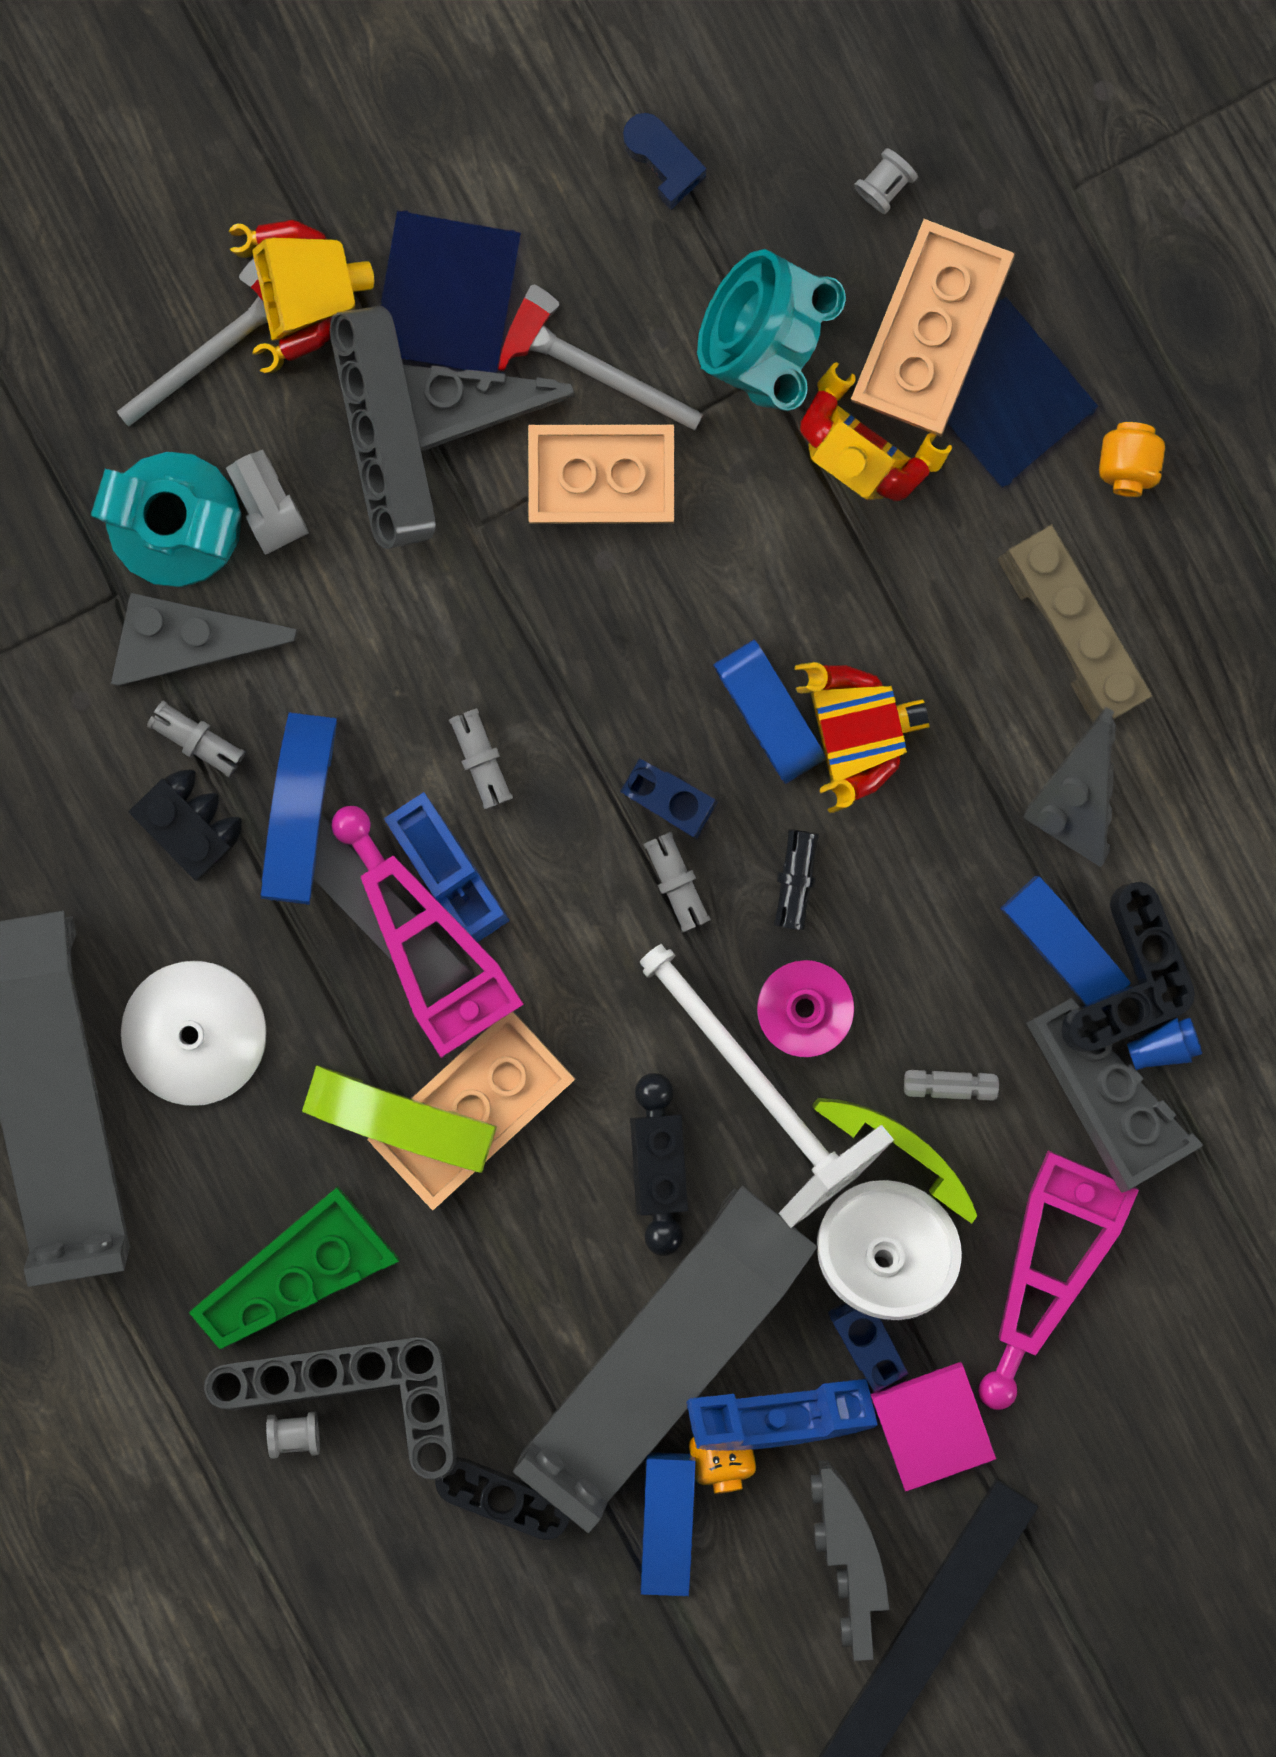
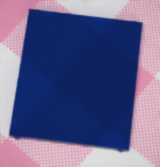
M406 210L397 211L380 306L385 307L393 318L402 359L462 370L497 373L521 238L520 232H516L513 229L503 230L419 215Z
M1007 297L1002 300H998L995 304L947 424L998 485L1003 488L1010 485L1012 479L1084 418L1093 415L1098 405Z

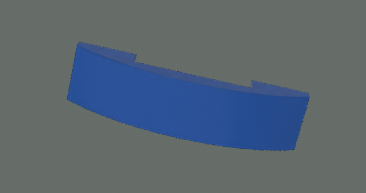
M297 713L288 714L272 799L261 899L310 905L317 860V841L328 768L331 766L337 718Z
M867 1379L825 1383L818 1389L811 1391L735 1399V1394L691 1398L686 1401L696 1448L702 1450L733 1451L789 1446L844 1436L872 1429L878 1425Z

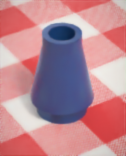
M1175 1017L1139 1039L1127 1043L1136 1070L1145 1067L1192 1063V1057L1203 1054L1191 1017L1180 1021L1178 1017Z

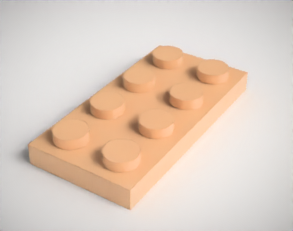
M924 219L851 401L942 437L1015 254Z
M513 1011L489 1026L411 1099L497 1126L486 1159L487 1161L575 1080V1077ZM371 1138L367 1139L432 1210L475 1172Z

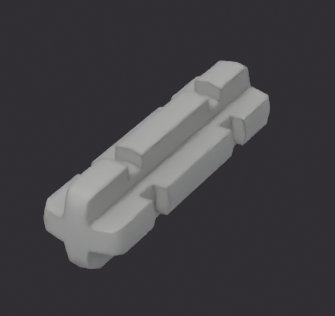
M908 1070L904 1076V1093L909 1097H925V1094H931L932 1098L971 1099V1096H976L978 1100L994 1101L999 1094V1078L995 1074L978 1073L977 1077H972L971 1073L932 1071V1075L926 1074V1071Z

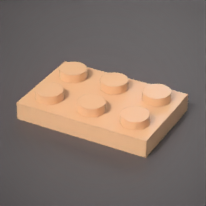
M528 425L529 524H674V425Z

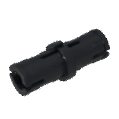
M788 829L783 872H778L777 882H780L781 886L776 918L774 920L775 926L782 927L783 925L784 928L805 929L810 887H815L816 877L812 876L817 840L819 839L818 833Z

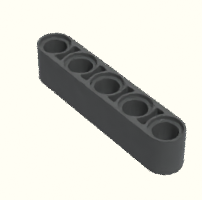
M383 306L338 312L333 315L330 323V337L374 539L378 545L385 549L427 541L432 538L435 532V515L393 318Z
M321 815L314 880L392 960L360 876L368 872V869L352 845L344 844L334 836L331 823ZM386 880L378 883L396 929L418 915ZM430 926L402 943L422 993L433 1004L463 986L475 976L472 970Z

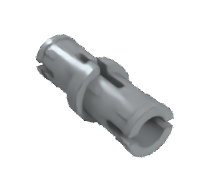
M164 700L158 705L154 713L170 723L157 715L155 717L151 716L147 723L148 728L154 729L183 747V754L188 757L196 755L223 772L228 778L232 776L238 767L233 762H241L246 751L240 750L209 731L211 726L206 722L200 721L199 724L169 706Z
M476 708L463 713L470 732L463 715H457L449 719V723L452 724L465 756V760L461 761L465 770L470 769L485 810L498 805L491 786L494 788L499 803L508 801L513 796L509 792L496 758L500 757L497 747L492 749L479 717V711Z
M671 831L658 837L666 856L663 855L657 839H653L643 845L647 849L662 882L658 885L661 894L667 893L681 925V930L685 932L696 927L688 908L691 909L697 925H701L711 919L707 915L692 880L696 879L693 870L687 871Z

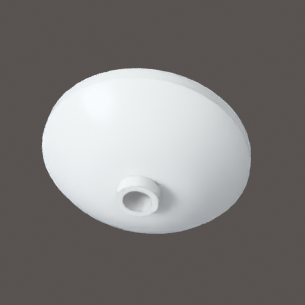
M204 961L175 963L147 977L130 997L121 1024L123 1052L135 1077L153 1094L164 1100L181 1105L196 1106L210 1104L238 1091L248 1082L258 1068L266 1044L265 1016L253 990L243 979L229 969ZM185 1026H192L197 1030L198 1039L194 1044H188L183 1041L181 1032Z
M870 1181L845 1191L827 1210L817 1237L819 1264L825 1279L833 1291L854 1309L880 1319L903 1320L927 1313L940 1304L948 1295L960 1271L961 1243L951 1217L930 1195L914 1186L897 1181ZM875 1257L885 1258L889 1262V1267H880L876 1263Z

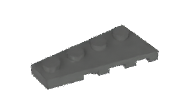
M1070 998L1026 1024L1120 1192L1123 1193L1204 1145L1193 1133L1187 1134L1174 1119L1176 1114L1163 1100L1158 1101L1142 1084L1141 1081L1144 1078L1131 1064L1126 1066L1112 1050L1113 1044L1098 1050L1085 1052L1073 1050L1066 1044L1061 1031L1063 1020L1068 1013L1079 1008L1077 1003ZM1082 1019L1083 1026L1077 1029L1079 1037H1088L1090 1039L1089 1033L1098 1029L1093 1021L1084 1022Z

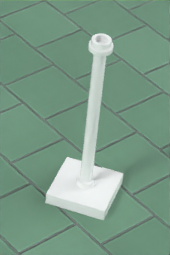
M660 944L640 960V964L644 967L643 973L645 976L650 978L656 974L815 1166L812 1169L815 1175L779 1212L780 1216L792 1228L856 1180L894 1139L881 1125L842 1155L838 1156L835 1151L829 1153L672 965L671 961L675 957L671 949L666 950Z

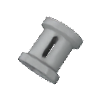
M888 148L881 154L883 160L865 180L858 179L854 184L856 191L862 198L882 214H886L890 210L889 203L906 183H914L918 178L915 170L901 156Z
M316 1411L308 1412L307 1417L277 1419L275 1414L267 1416L266 1431L270 1459L278 1458L280 1453L309 1451L311 1456L319 1455L320 1435Z

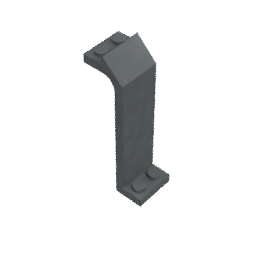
M64 910L0 921V1121L29 1248V1254L24 1266L27 1287L124 1271L130 1250L72 974L71 947L77 934L73 916L65 917Z
M741 1186L739 1190L734 1188L722 1202L717 1217L697 1244L523 1449L513 1473L587 1533H590L601 1520L607 1502L688 1409L686 1401L699 1396L780 1301L818 1246L795 1227L790 1228L781 1216L744 1186Z

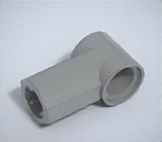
M263 449L250 453L226 467L249 514L246 516L247 521L265 555L309 533L290 494L286 496L278 480V475Z

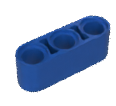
M755 639L713 664L721 681L785 784L827 759Z

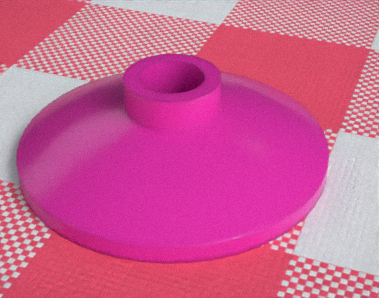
M800 960L780 967L768 977L759 994L757 1014L762 1031L775 1047L793 1056L813 1057L829 1052L845 1038L854 1017V1001L848 984L837 971L820 962ZM809 999L813 1002L814 1010L810 1016L801 1017L797 1014L796 1004L799 1000Z

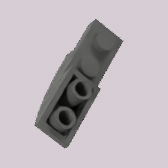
M828 1460L818 1461L819 1474L811 1475L813 1504H822L823 1522L814 1523L816 1552H825L828 1566L845 1565V1569L837 1570L839 1599L847 1598L849 1617L840 1618L842 1647L851 1646L854 1661L873 1660L870 1611L889 1610L887 1586L881 1559L869 1524L857 1499Z

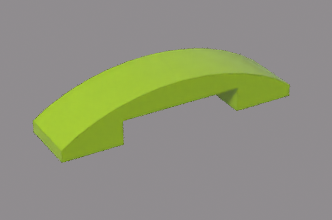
M316 1066L302 1112L368 1138L479 1173L483 1171L497 1128L495 1125L457 1112L445 1111L363 1083V1080L322 1066Z
M816 1099L812 1105L813 1108L853 1138L865 1122L874 1129L882 1125L894 1139V1144L939 1176L928 1191L968 1222L973 1223L977 1214L964 1186L948 1164L913 1131L896 1120L859 1104L836 1099Z

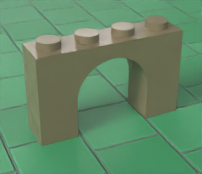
M1052 525L997 558L1020 600L1026 597L1031 599L1059 639L1072 664L1077 679L1071 682L1070 685L1092 722L1096 720L1105 707L1114 711V719L1152 697V694Z

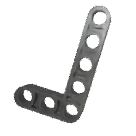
M416 1337L226 1364L214 1368L205 1380L204 1391L207 1399L212 1405L225 1410H241L400 1387L409 1460L412 1469L425 1479L439 1480L447 1477L456 1465L457 1454L445 1361L441 1349L426 1338ZM419 1347L429 1348L434 1357L431 1369L423 1374L413 1373L408 1365V1358L411 1352ZM379 1354L385 1361V1371L379 1379L367 1381L362 1376L360 1370L361 1363L368 1355ZM332 1361L337 1369V1378L332 1385L320 1388L314 1382L313 1371L320 1362ZM281 1367L288 1373L289 1384L282 1393L274 1395L267 1390L265 1378L272 1369ZM234 1374L240 1380L241 1391L234 1400L224 1401L218 1394V1384L224 1376ZM432 1395L439 1402L440 1412L433 1421L422 1423L416 1418L414 1412L415 1404L421 1397ZM435 1443L441 1445L445 1450L446 1461L442 1468L430 1472L422 1466L420 1458L423 1449L427 1445Z

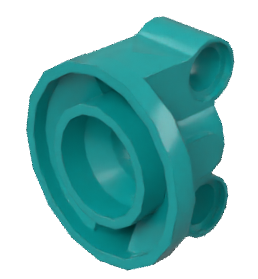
M767 249L749 253L734 265L719 284L706 309L699 331L697 348L701 369L733 387L745 391L751 401L757 406L785 411L796 409L802 405L807 395V380L801 370L817 346L822 321L835 319L844 309L846 295L842 284L832 277L813 275ZM817 289L818 301L814 307L812 304V295L814 290ZM777 378H779L780 391L775 396L774 384Z
M164 452L143 458L124 474L105 469L90 515L106 523L112 549L130 572L154 585L180 588L207 580L227 564L239 542L242 519L235 489L220 470L193 454ZM172 493L179 496L185 503L187 510L186 521L183 527L176 533L167 536L158 535L148 527L146 520L147 510L151 502L158 496Z

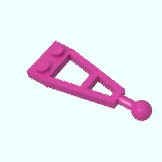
M345 806L339 809L333 816L331 824L333 834L340 842L352 845L368 869V872L360 876L406 996L415 1018L440 1057L524 1005L499 964L395 856L387 860L383 858L369 836L371 824L367 813L357 806ZM392 874L426 909L397 929L378 884ZM437 921L484 972L430 1007H427L402 943Z
M1047 1151L1029 1193L999 1332L1000 1341L1007 1343V1346L996 1371L985 1375L979 1384V1396L987 1407L1002 1410L1009 1407L1015 1401L1017 1385L1014 1377L1025 1351L1036 1356L1112 1247L1126 1222L1139 1192L1138 1188L1134 1187L1121 1193L1113 1177L1052 1151ZM1044 1202L1103 1227L1066 1282L1030 1268ZM1026 1284L1056 1296L1030 1335L1016 1329Z

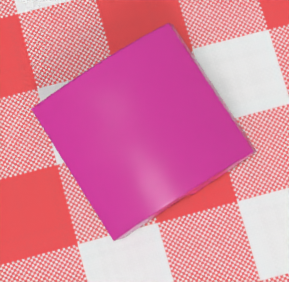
M962 1362L871 1394L905 1492L996 1459Z

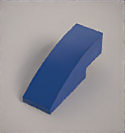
M424 792L384 818L434 898L477 942L510 921Z
M1034 876L1000 907L1001 911L1030 941L1032 947L1085 1005L1125 989L1131 983L1100 944L1040 876Z
M650 1452L646 1457L641 1571L642 1595L689 1596L695 1483V1458L690 1454Z

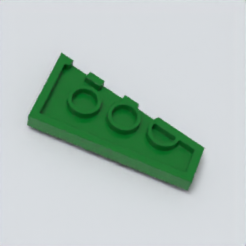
M337 1186L190 1310L189 1314L216 1346L222 1349L293 1312L314 1304L342 1288L344 1289L381 1269L399 1262L400 1258L339 1186Z

